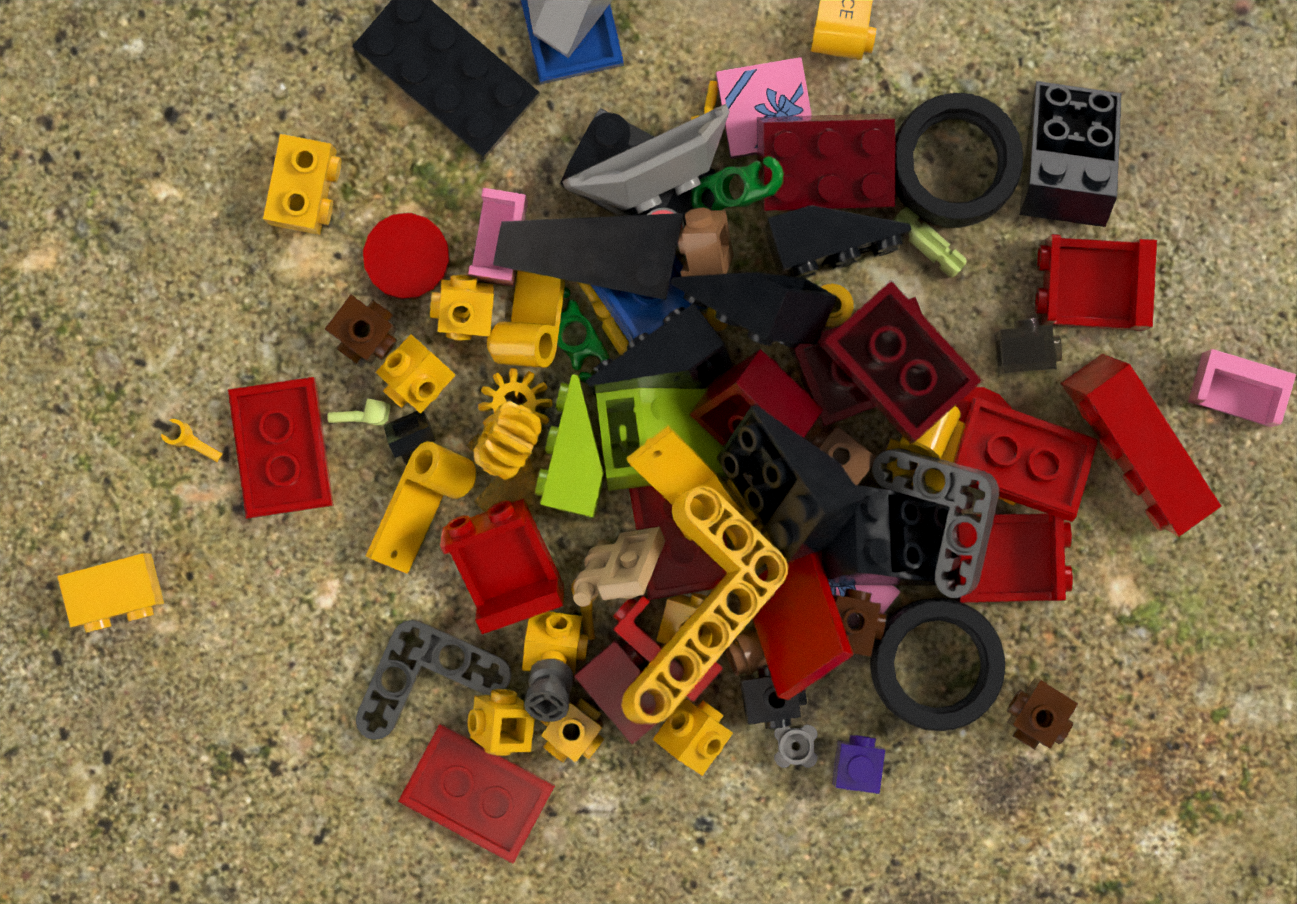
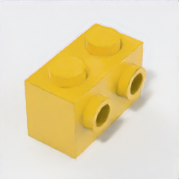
M280 134L263 216L265 222L272 226L320 235L322 224L328 225L332 215L333 200L327 199L330 183H337L341 170V157L336 156L337 150L331 143Z
M141 553L57 576L70 628L84 626L86 633L112 627L110 618L126 614L128 622L153 616L152 607L164 604L151 553Z

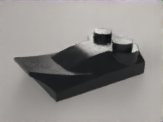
M600 108L569 161L560 186L565 189L562 181L655 137L628 123L620 115L612 112L609 113ZM710 167L708 172L698 176L699 180L714 174L715 169ZM674 188L659 194L662 203L639 214L635 206L623 211L574 193L615 216L647 215L657 208H669L677 213H684L683 222L686 225L685 214L694 209L691 203L692 189L677 195ZM706 189L702 196V202L712 211L711 207L715 197L710 189Z

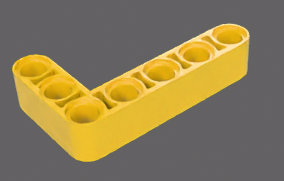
M710 487L694 488L679 495L673 503L672 515L676 524L716 561L727 574L626 690L622 698L623 713L628 720L636 724H652L665 720L773 595L787 576L788 566L784 556L717 491ZM693 498L698 499L704 505L705 514L702 520H698L691 513L690 502ZM725 529L731 530L736 536L737 543L734 551L726 548L723 543L722 536ZM758 559L765 562L768 567V577L765 581L759 579L755 573V563ZM730 591L735 593L740 599L741 605L737 614L732 613L726 604ZM702 624L707 626L712 633V642L708 648L704 647L698 640V629ZM674 657L680 660L684 667V674L680 681L674 680L669 673V663ZM645 691L651 693L655 700V709L649 716L643 713L639 704L640 697Z

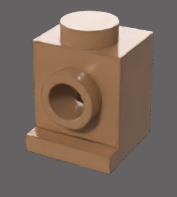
M696 208L688 211L685 214V228L680 229L678 239L679 251L681 255H686L681 276L726 274L734 256L726 210L710 211L707 208Z

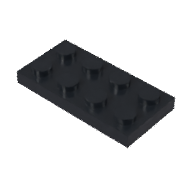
M391 0L352 45L357 53L484 160L540 96V92L431 0Z

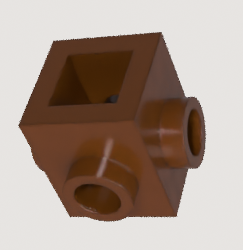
M351 294L325 328L327 332L341 341L336 349L356 364H358L362 357L371 364L376 358L383 360L397 342V339L393 337L397 328L389 322L393 314L374 300L366 306ZM370 326L369 334L366 337L360 338L361 329Z
M846 588L844 596L833 595L852 652L871 657L874 639H882L886 614L880 613L881 604L870 602L872 593ZM852 613H855L858 617V624L855 628L850 629L847 619Z
M1034 678L1026 692L1020 689L1011 700L1007 708V712L1011 716L1007 723L1016 728L1013 737L1035 750L1040 743L1051 749L1054 742L1060 745L1069 734L1073 726V722L1069 718L1078 703L1044 681ZM1043 710L1044 718L1040 723H1037L1036 715L1039 711Z

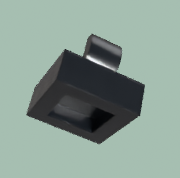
M416 411L383 425L388 445L394 457L402 456L403 462L406 465L411 457V451L415 450L421 443L435 441L425 411L421 414Z

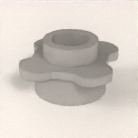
M809 724L804 725L802 728H790L789 726L776 728L774 736L778 740V752L774 755L776 764L782 768H787L790 764H802L805 768L814 766L818 759L814 752V740L818 735L817 730ZM794 742H798L800 744V748L798 750L792 749V744Z

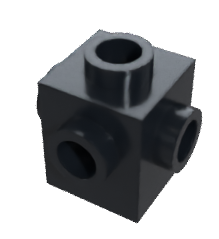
M768 665L757 667L758 674L739 676L745 720L748 725L765 723L766 729L783 728L792 725L791 719L801 717L800 706L807 705L806 689L790 700L778 698L775 701H769V695L776 690Z

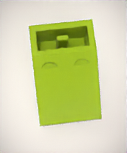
M572 374L569 384L561 382L555 408H557V411L562 412L559 427L552 425L550 427L545 451L547 454H552L549 470L540 469L535 495L542 497L540 505L543 507L595 519L604 481V473L581 382L578 375Z
M634 388L596 393L608 491L652 486L628 463L626 458L644 445L647 439L653 438L668 425L720 477L727 476L716 459L723 446L689 415L707 389Z

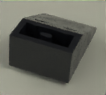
M1036 81L1022 175L1020 215L1106 227L1118 192L1122 93Z
M810 205L768 218L764 232L777 274L808 279L816 275L815 272L819 270L818 267L831 263L832 270H837L857 263V259L861 257V254L872 251L874 257H880L898 251V247L903 245V240L911 232V227L908 223Z
M746 272L672 277L670 284L685 292L683 298L686 301L704 308L709 306L716 311L715 318L731 326L739 327L741 325L749 330L747 333L748 338L766 346H772L773 341L791 348H797L798 344L817 345L837 300L836 295L806 278L767 273Z
M693 303L686 309L679 307L670 312L663 320L664 325L650 335L643 333L634 338L628 344L627 351L615 360L609 358L599 363L591 371L592 376L586 380V383L595 398L596 393L634 388L705 389L715 379L733 368V364L724 342Z
M757 405L750 407L716 457L724 473L731 479L746 501L748 508L755 514L770 536L772 543L779 549L787 563L827 548L865 499L838 461Z
M856 485L865 499L830 545L822 550V565L828 582L851 585L937 586L935 571L950 507L893 490ZM955 569L949 571V576L955 579V585H957V572Z

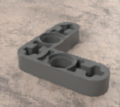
M895 448L881 452L873 463V475L880 486L950 507L935 571L937 588L942 594L951 598H958L973 592L980 581L999 497L997 481L991 474L985 471L906 449ZM897 459V466L899 468L916 470L913 476L902 474L892 479L893 471L887 469V463ZM930 468H937L944 474L945 486L940 492H933L926 485L925 476ZM979 481V489L985 492V497L975 501L973 512H981L982 516L969 513L962 514V509L972 508L974 494L968 492V486ZM962 522H968L976 529L977 540L972 547L965 546L958 540L957 529ZM952 552L958 555H972V560L966 559L961 563L960 575L966 577V582L957 585V587H955V579L949 576V571L959 567L961 556H953Z
M404 621L394 630L356 716L357 728L363 736L373 740L382 739L389 735L396 727L422 666L487 695H491V690L507 688L512 677L511 667L502 657L422 621ZM415 627L420 630L419 638L424 640L422 648L414 647L409 654L408 659L417 661L413 669L404 661L391 659L390 656L393 650L398 655H402L406 641L401 639L402 632L409 633ZM447 645H457L464 652V663L456 670L446 669L440 662V652ZM473 652L481 656L476 663L477 665L490 668L493 663H497L500 666L498 673L504 676L502 683L494 682L491 687H487L484 685L485 677L475 671L472 672L471 680L463 677V674L471 665ZM390 667H398L406 674V685L399 692H391L383 685V673ZM376 690L384 698L398 700L399 702L396 709L391 704H387L383 712V718L388 721L387 727L379 726L375 731L369 729L370 721L365 718L366 712H375L381 702L379 699L372 698Z

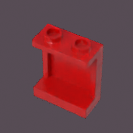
M1051 234L1045 239V245H1039L1037 254V270L1044 271L1043 288H1037L1035 295V313L1042 314L1041 325L1145 331L1152 328L1157 240L1139 239L1136 242L1061 238V235Z
M524 498L514 502H498L484 513L472 517L468 515L459 516L451 520L445 527H442L440 548L443 554H451L476 606L475 622L482 635L563 606L564 583Z
M1047 513L995 514L978 586L973 592L955 598V601L961 603L1066 601V592H1071L1073 588L1071 565H1065V548H1070L1072 542L1070 522H1064V519ZM962 522L958 526L957 537L961 544L972 547L977 540V532L972 524ZM956 554V556H961L959 567L956 569L957 585L966 582V577L960 575V567L962 561L966 559L972 560V555Z
M643 595L638 602L634 598L628 599L613 615L619 621L613 630L648 662H651L662 650V647L634 622V619L650 603ZM674 658L669 663L671 677L676 681H680L684 674V667ZM715 661L686 695L692 702L723 669L721 665Z

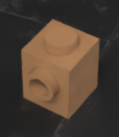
M838 426L834 427L830 433L823 428L812 441L813 445L842 465L855 485H858L873 466L876 458L874 454Z

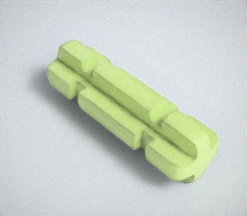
M908 207L903 208L893 221L910 224L911 232L908 234L910 237L908 241L933 263L937 261L941 264L939 268L946 275L952 278L956 276L966 265V258L956 249L954 251L949 249L950 244L926 222L921 224L918 221L919 216Z

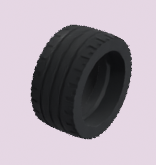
M948 93L929 99L916 107L906 117L895 135L896 194L905 207H908L920 219L940 227L960 228L980 223L995 214L1009 200L1019 183L1023 167V148L1017 128L1007 113H1004L995 103L981 96H975L970 93ZM960 119L976 125L991 139L997 152L998 170L992 185L983 195L968 202L950 203L934 197L920 184L914 171L913 152L919 137L930 126L943 120Z
M929 598L903 606L886 620L882 639L874 640L870 658V670L877 694L894 715L917 728L929 731H949L962 728L976 721L995 702L1004 681L1005 655L997 632L981 613L959 601ZM940 620L955 624L970 635L978 649L980 670L976 684L965 698L951 706L933 708L918 704L905 694L896 678L894 660L898 645L910 630L922 623Z

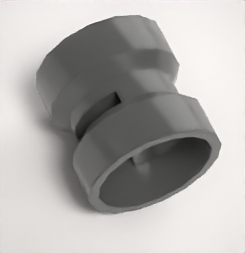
M543 659L532 665L528 680L529 688L524 702L525 710L530 716L537 720L554 722L567 715L570 704L569 693L574 679L572 669L564 662L555 659Z

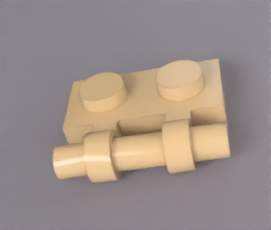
M660 527L622 532L614 544L605 539L599 540L596 546L588 551L584 561L586 569L581 571L575 580L574 602L582 607L588 606L591 599L595 598L599 592L603 600L616 598L631 599L638 595H644L665 543Z

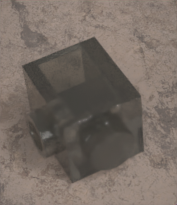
M1040 319L1014 321V329H1002L994 334L998 377L1051 372L1057 369L1056 362L1062 360L1060 336H1054L1053 325L1040 326Z

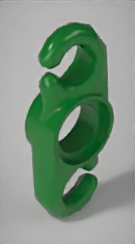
M770 156L763 159V164L772 170V178L768 185H764L760 181L759 172L762 168V163L757 160L749 166L726 167L720 172L700 179L701 184L691 190L692 207L694 209H709L702 202V196L706 189H710L715 197L711 207L712 211L723 210L728 207H746L756 201L776 194L783 184L784 173L782 166L776 159ZM738 174L743 179L744 191L738 199H734L730 193L729 185L731 179Z
M564 287L563 298H569L571 291L569 288ZM569 300L566 310L561 313L557 345L568 355L573 369L580 370L584 359L588 356L597 357L600 363L609 359L610 356L592 324L579 311L577 301ZM573 323L582 324L587 332L584 342L578 346H569L563 340L565 328ZM582 371L578 377L581 382L586 383V380L592 375Z

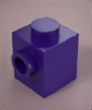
M850 735L849 742L837 741L832 784L835 788L880 794L886 750L881 746H875L876 738Z

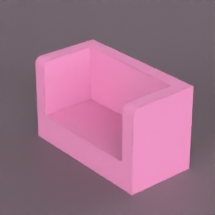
M483 188L481 195L483 205L473 264L469 266L468 275L477 278V281L514 287L517 270L495 266L493 261L501 221L525 220L528 200L525 194Z
M1210 349L1202 353L1188 402L1268 427L1278 426L1282 424L1296 374Z

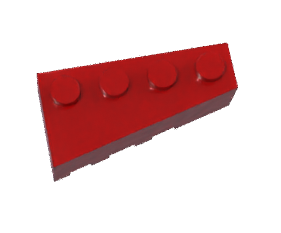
M1101 354L1060 383L1077 406L1081 415L1099 437L1103 449L1112 460L1117 462L1124 472L1122 476L1128 487L1136 496L1140 495L1149 507L1145 512L1159 531L1165 529L1180 537L1222 507L1131 364Z

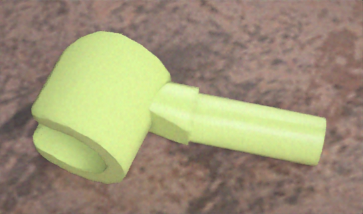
M367 398L364 412L356 410L329 412L328 422L356 421L382 426L388 421L391 405L384 401Z

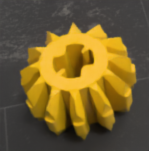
M510 368V383L505 384L502 376L496 373L493 375V379L500 388L495 391L488 386L482 387L481 392L493 398V402L479 403V411H494L495 413L498 406L508 402L507 398L515 394L516 398L519 399L523 395L527 399L523 406L532 410V414L540 418L541 424L547 425L550 419L546 415L539 413L538 408H550L553 406V402L551 399L537 400L536 397L543 394L548 387L543 382L530 389L535 378L533 372L528 371L522 383H519L517 369ZM491 416L483 421L484 426L487 425Z
M511 401L498 406L496 412L491 415L487 425L484 426L482 434L477 439L478 443L474 448V463L483 467L485 472L494 477L497 475L504 480L516 475L520 467L524 466L526 459L531 455L532 449L538 441L537 437L541 432L540 418L532 414V410L521 404L518 406Z

